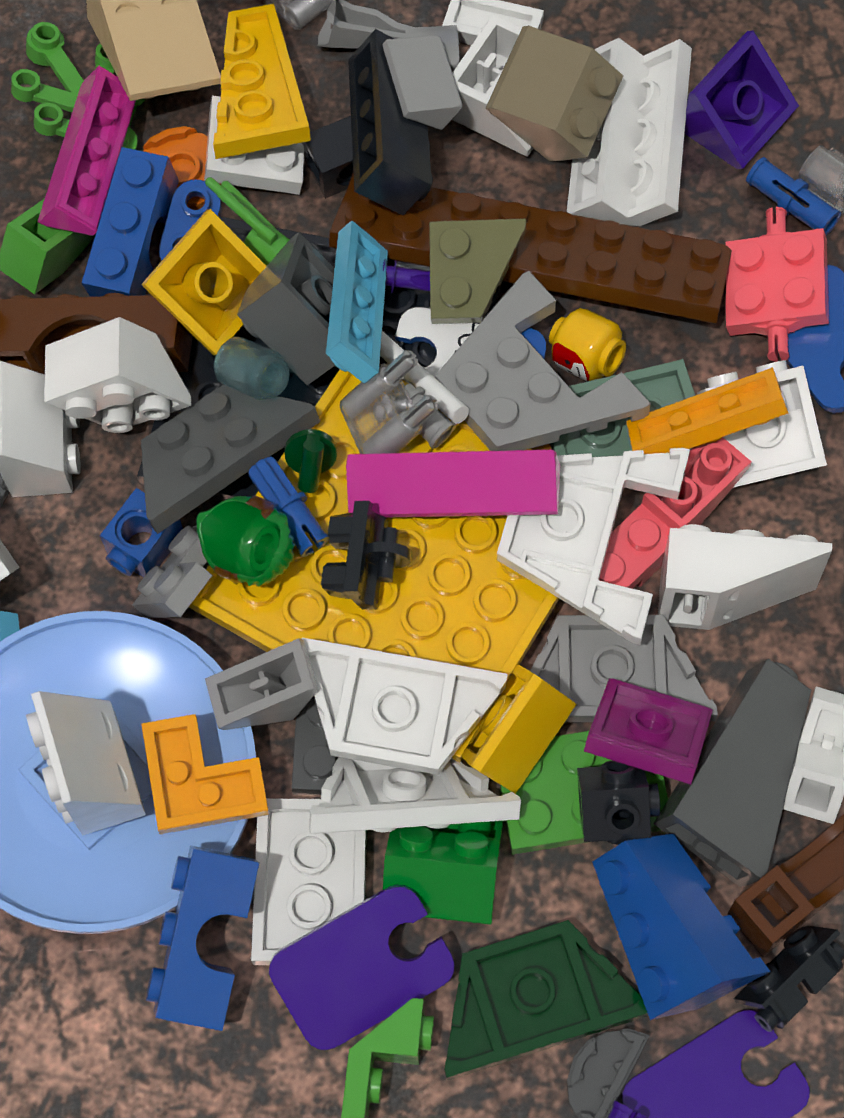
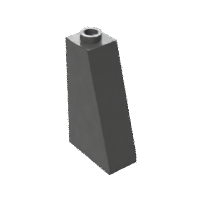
M766 659L745 673L703 742L691 785L679 781L661 810L660 816L653 823L665 833L674 834L680 844L739 887L757 882L768 871L811 694V689L798 681L797 674L791 668L782 663L773 662L770 659Z

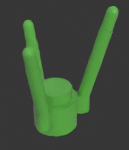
M208 177L205 180L206 186L252 228L244 244L267 266L290 239L280 233L229 181L225 180L220 185L215 179Z

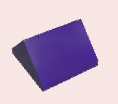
M754 30L747 31L689 93L686 108L684 134L736 169H743L799 107Z

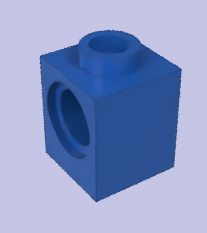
M136 488L100 534L101 541L107 552L106 560L124 575L131 576L135 572L144 577L155 566L160 567L171 552L168 549L170 543L183 527L179 519L157 534L146 515L145 493ZM147 532L151 534L150 538L143 544L132 545L128 543L130 538L137 533Z

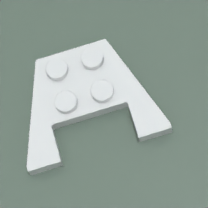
M670 448L669 453L644 454L643 450L624 451L623 456L592 457L591 453L558 455L560 463L558 515H508L497 551V561L631 643L641 645L653 594L599 581L623 489L629 488L678 500L690 449Z

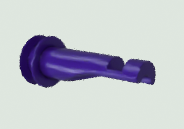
M384 259V262H383V271H384L385 260H386V259ZM395 260V267L387 266L385 286H392L391 293H393L394 287L430 291V271L396 267L397 260Z

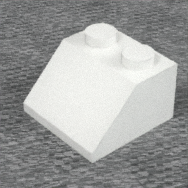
M0 361V474L11 496L25 497L73 493L72 474H80L81 463L78 444H72V429L79 428L80 418L70 417L66 415L65 410L44 402L45 374Z

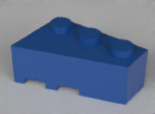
M674 834L626 840L592 861L650 1020L698 1010L770 972L761 957L752 959L736 936L740 928L732 916H722L709 898L707 892L711 886Z

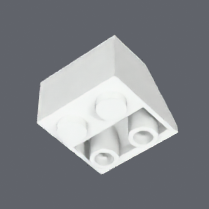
M493 14L453 71L454 80L462 101V108L451 120L528 157L533 148L485 109L522 27Z
M121 317L45 345L44 402L65 410L66 415L70 417L85 418L98 423L108 432L124 433L132 430L134 425L148 420H163L168 418L170 413L191 406V396L156 333Z

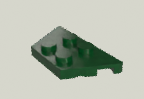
M569 920L462 953L447 1059L444 1068L446 1079L449 1081L648 1017L643 999L618 974L619 970L603 954H598L588 944L587 938Z

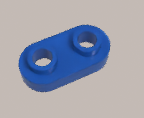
M189 180L181 184L174 192L159 245L161 260L167 256L207 209H211L217 216H221V200L206 186L205 181ZM198 196L205 200V204L201 209L192 210L187 206L188 201L193 197Z

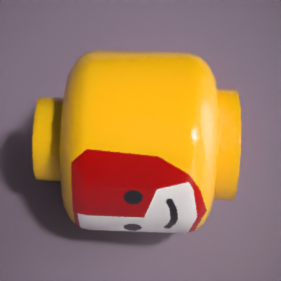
M579 308L571 312L566 318H559L554 323L549 334V343L552 344V359L559 368L585 381L613 375L625 356L626 343L622 340V331L619 325L588 309Z

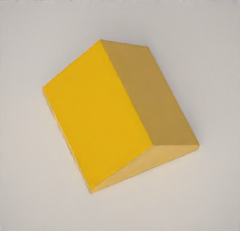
M517 664L506 684V688L486 715L474 741L469 748L465 749L461 757L471 767L516 794L577 704L539 676Z

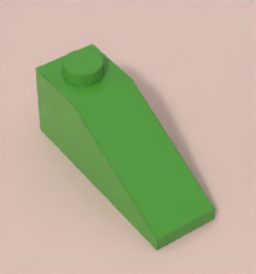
M44 199L7 224L0 250V271L33 294H36L62 275L96 235L92 236L47 227L38 223Z

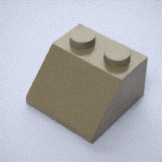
M529 25L523 26L485 109L549 162L587 158L624 75L592 47Z

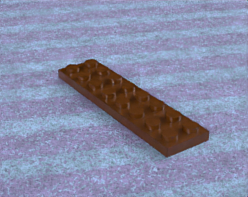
M354 173L330 229L329 247L337 248L338 232L349 222L353 221L388 251L387 258L430 267L429 222L526 219V234L523 240H520L509 262V269L503 281L515 283L523 273L530 271L546 290L711 323H717L732 252L726 244L716 243L708 239L700 240L670 234L662 230H649L619 224L610 220L603 221L572 215L564 211H551L526 206L518 202H505L479 197L471 193H459L431 187L423 200L416 201L404 215H401L354 192Z

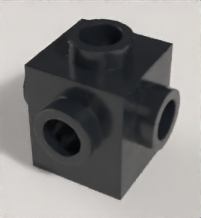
M613 760L605 762L599 767L577 768L579 812L584 842L607 841L608 843L619 845L626 840L651 838L650 817L660 816L658 784L648 783L645 770Z

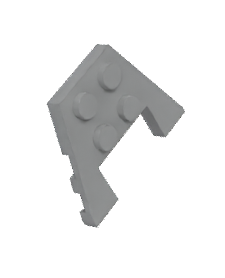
M530 271L521 275L435 375V378L469 408V414L464 420L490 451L526 450L557 442L560 435L586 429L589 433L606 429L608 422L630 417L632 422L648 416L651 403L622 372L584 396L578 397L525 339L521 332L553 314L556 307L555 298Z

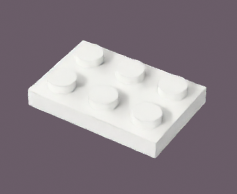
M266 798L269 815L257 817L256 860L260 863L254 886L251 954L253 965H270L273 955L278 950L365 900L367 830L310 834V809L312 805L318 806L321 799Z

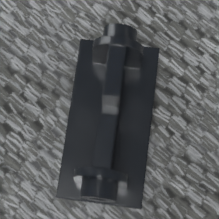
M805 926L797 929L784 941V949L770 963H766L770 972L748 983L733 998L734 1001L738 1004L757 1007L759 1011L755 1014V1019L766 1031L771 1032L775 1027L783 1029L808 1003V1000L797 985L802 982L809 993L817 994L842 970L844 949L834 941L840 935V932L837 929Z

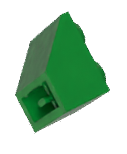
M503 821L450 824L445 828L439 829L426 826L404 827L390 831L385 852L382 890L393 885H405L413 889L428 912V915L425 916L427 918L491 925Z

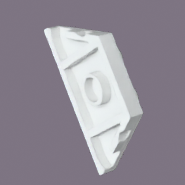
M302 637L318 687L314 698L331 756L439 775L506 688L508 676L506 673Z
M338 757L333 766L332 776L328 777L322 786L319 805H312L310 809L309 832L310 834L361 830L390 832L396 828L426 826L439 829L445 828L450 824L518 820L521 799L513 792L502 796L496 795L488 790L489 778L452 758L439 775Z

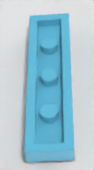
M351 221L338 232L326 354L339 369L350 372L365 384L379 372L388 251L360 226ZM384 259H386V260H385V267H384V271H383V262H384Z

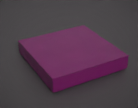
M609 678L588 733L584 752L691 785L713 710L699 704Z

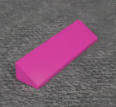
M100 65L80 86L38 218V223L47 227L92 236L97 232L121 147L123 146L136 100H129L118 77Z
M554 450L347 455L348 513H353L354 501H370L373 504L372 511L384 517L558 515L560 463Z

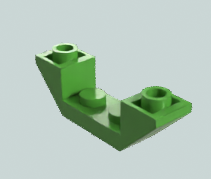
M410 999L349 1049L341 1118H368L369 1103L380 1104L383 1069L374 1068V1061L419 1065L420 1050L431 1051L434 1016L424 1015V999Z

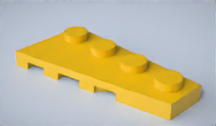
M274 3L228 12L224 45L225 63L224 70L221 71L220 80L221 98L220 102H218L216 115L218 123L217 133H214L213 141L215 159L311 141L308 120Z

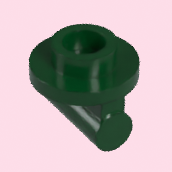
M306 429L293 434L287 440L285 460L292 470L299 473V490L305 493L316 492L319 487L320 474L328 471L336 461L337 447L333 438L327 433L315 429Z

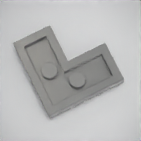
M197 525L192 528L187 526L182 529L170 543L168 549L172 554L161 568L155 566L140 581L137 590L141 594L132 606L145 617H181L213 576L203 568L207 561L202 553Z

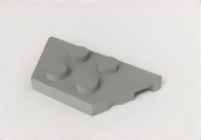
M558 615L547 636V642L530 670L577 704L564 723L593 722L609 678L708 707L713 710L710 721H716L718 715L716 704L713 699L709 700L695 676L696 670L687 654L682 652L676 644L675 634L664 615H648L641 645L631 643L587 615Z

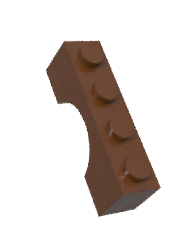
M108 293L101 297H79L72 294H61L56 298H31L24 295H15L9 299H0V361L41 374H45V345L118 317L156 333L177 372H188L193 335L152 295L126 296L121 293Z
M844 814L803 850L786 862L775 866L734 900L727 915L732 916L740 930L763 957L844 891Z

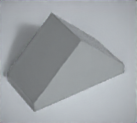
M300 638L205 678L217 726L221 730L294 720L318 691L304 640Z

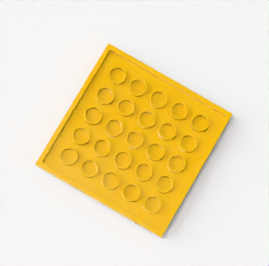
M340 369L316 404L315 409L321 422L311 429L320 430L330 435L337 447L336 461L328 471L320 474L318 490L314 493H305L307 496L305 504L325 533L328 534L331 516L348 513L347 455L365 454L364 446L392 422L390 418L381 417L380 408L383 405H389L396 393L409 384L408 382L400 379L397 387L361 419H354L346 412L344 402L362 387L364 383L350 372ZM463 421L456 424L452 434L437 448L433 449L430 447L429 443L419 433L415 432L392 453L490 450L467 423ZM284 452L278 464L298 493L302 492L298 488L299 473L288 466ZM258 491L255 496L263 498L261 493ZM508 515L386 517L388 519V527L399 530L398 544L411 549L412 557L409 566L394 568L392 582H380L377 609L362 610L351 599L330 596L322 588L323 566L326 563L346 562L348 549H335L328 541L318 550L306 532V536L313 544L312 549L314 553L301 557L298 552L299 550L294 546V559L290 563L289 568L285 570L283 575H279L271 583L263 584L260 587H257L255 584L248 586L246 582H239L236 585L232 581L215 574L213 568L209 565L206 570L213 576L189 605V608L266 652L303 637L508 674V682L517 664L520 665L559 598L497 561V551ZM490 709L452 756L453 760L461 762L463 752L474 741Z

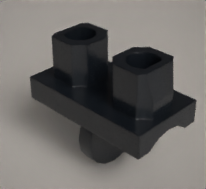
M354 501L353 513L330 517L328 528L329 543L335 549H348L347 561L326 563L323 566L321 579L322 588L330 596L351 599L362 610L377 609L380 582H392L394 568L409 566L412 557L411 549L398 544L399 530L388 527V519L373 512V504L370 501Z

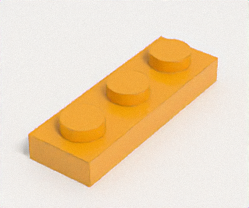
M772 367L651 411L643 419L632 422L629 419L626 423L632 451L643 450L644 454L669 453L670 448L690 449L704 443L715 442L724 436L754 425L765 424L774 418L788 414V410Z

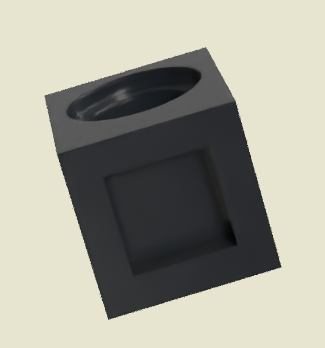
M351 116L310 132L311 141L303 142L306 164L325 199L347 190L354 173Z

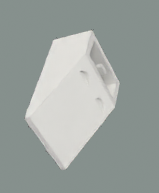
M696 524L684 525L680 528H670L661 566L658 615H664L668 624L673 627L710 630L816 590L832 552V543L818 542L815 537L809 535H792L786 539L765 537L759 531L748 529L738 530L733 534L711 532L708 527Z
M41 691L32 693L31 696L36 712L26 714L28 726L35 747H39L43 760H46L48 767L42 769V774L51 802H55L58 813H62L65 824L74 821L83 836L145 816L144 806L111 701Z

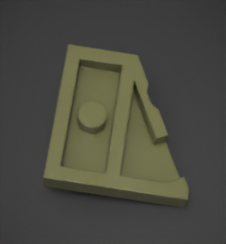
M526 219L429 222L430 310L432 324L481 323L492 303V297L497 287L502 283L509 269V262L520 240H523L526 234Z

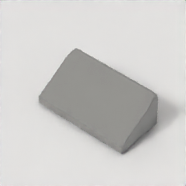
M434 35L387 39L382 45L404 118L442 130L462 108V101L442 39Z

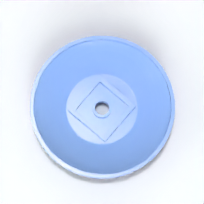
M83 611L41 620L22 628L0 641L1 910L37 927L58 932L102 934L126 930L164 916L165 911L171 912L176 909L180 891L171 889L172 877L177 857L188 858L190 845L232 854L242 836L248 819L166 834H159L141 723L196 714L205 767L256 758L251 726L229 730L218 728L205 678L223 670L210 655L189 638L166 625L148 618L111 611ZM41 691L111 701L144 806L145 816L83 836L74 821L65 824L62 813H58L55 802H51L42 774V769L48 767L46 760H43L39 747H35L28 726L26 714L36 712L31 696L32 693Z

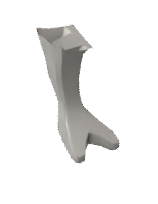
M345 0L331 1L327 9V19L318 35L317 46L331 48H359L375 29L394 39L427 35L439 36L442 39L452 73L459 64L457 25L412 27L398 23L376 9L352 5Z

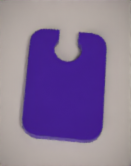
M405 885L387 887L284 946L273 955L269 966L271 981L303 1036L311 1046L319 1050H330L338 1047L390 1017L410 999H421L444 986L451 979L454 973V960L442 936L427 944L419 956L411 959L401 958L390 949L389 936L395 927L403 923H414L428 915L423 903L413 889Z
M743 1010L632 1078L623 1090L622 1104L647 1118H791L807 1105L810 1097V1088L795 1062L780 1071L777 1079L767 1086H756L744 1077L741 1070V1060L744 1054L754 1048H765L776 1041L778 1036L774 1030L768 1032L758 1024L755 1019L757 1012Z

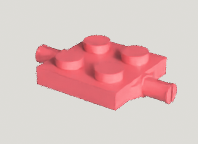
M773 207L766 210V235L726 242V246L732 250L726 276V328L730 336L751 333L768 336L767 358L773 362H778V353L781 361L789 358V333L807 326L829 324L827 238L824 228L786 232L787 211L782 207H776V216Z

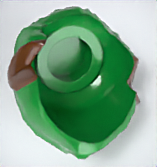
M234 496L208 511L199 513L196 518L197 533L203 556L213 568L215 574L232 581L236 585L239 582H246L248 586L255 584L257 587H260L263 584L271 583L279 575H283L285 570L289 568L290 563L293 562L295 544L293 543V535L290 533L291 529L288 527L287 515L277 511L273 503L261 497Z

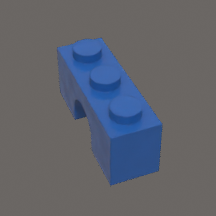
M121 147L82 279V285L90 297H101L108 293H121L126 296L146 295L147 290L141 284L153 272L149 259L152 232L156 222L166 223L172 197L179 181L168 156Z
M191 845L188 858L177 857L171 889L180 891L175 913L165 911L158 945L167 946L163 969L152 968L146 994V1001L155 1003L153 1010L155 1018L223 1031L235 974L231 968L213 965L204 961L197 953L196 939L200 928L212 917L233 915L248 918L260 863L256 859Z

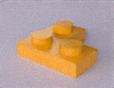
M196 714L141 723L159 834L269 815L259 757L205 767Z

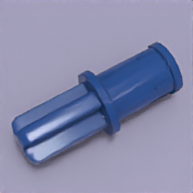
M271 456L261 459L249 469V477L263 498L273 503L277 511L287 515L288 527L291 529L290 533L294 538L293 543L299 550L298 552L301 557L314 553L312 549L313 544L305 532L308 533L318 550L329 541L328 534L324 532L305 504L307 500L306 494L296 491L276 459Z

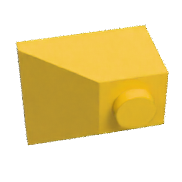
M207 209L141 285L213 355H218L242 327V320L237 313L247 288L266 268V265L211 209Z

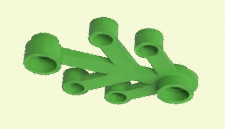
M40 22L34 25L27 33V57L37 65L50 66L66 91L40 83L39 75L32 70L20 69L12 75L11 93L14 98L22 102L35 101L42 103L34 110L33 124L38 133L45 136L58 135L64 137L70 120L63 118L62 110L73 111L80 86L84 80L65 54L64 37L57 26L49 22ZM101 43L98 44L95 53V69L100 65L112 74H115L109 59L104 57L107 55ZM29 84L31 87H22L20 85ZM145 99L136 100L122 146L124 148L137 149V136L130 128L137 106L141 105ZM43 118H52L54 121H45Z

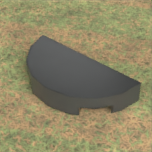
M628 1028L621 1029L620 1031H608L587 1040L574 1056L567 1078L568 1101L576 1118L608 1117L614 1100L616 1101L650 1035Z

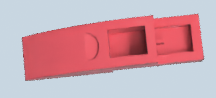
M723 437L715 442L693 447L689 453L678 500L650 493L644 494L642 504L612 531L599 581L631 589L636 585L641 587L662 566L670 528H680L689 524L701 525L748 470L752 461Z

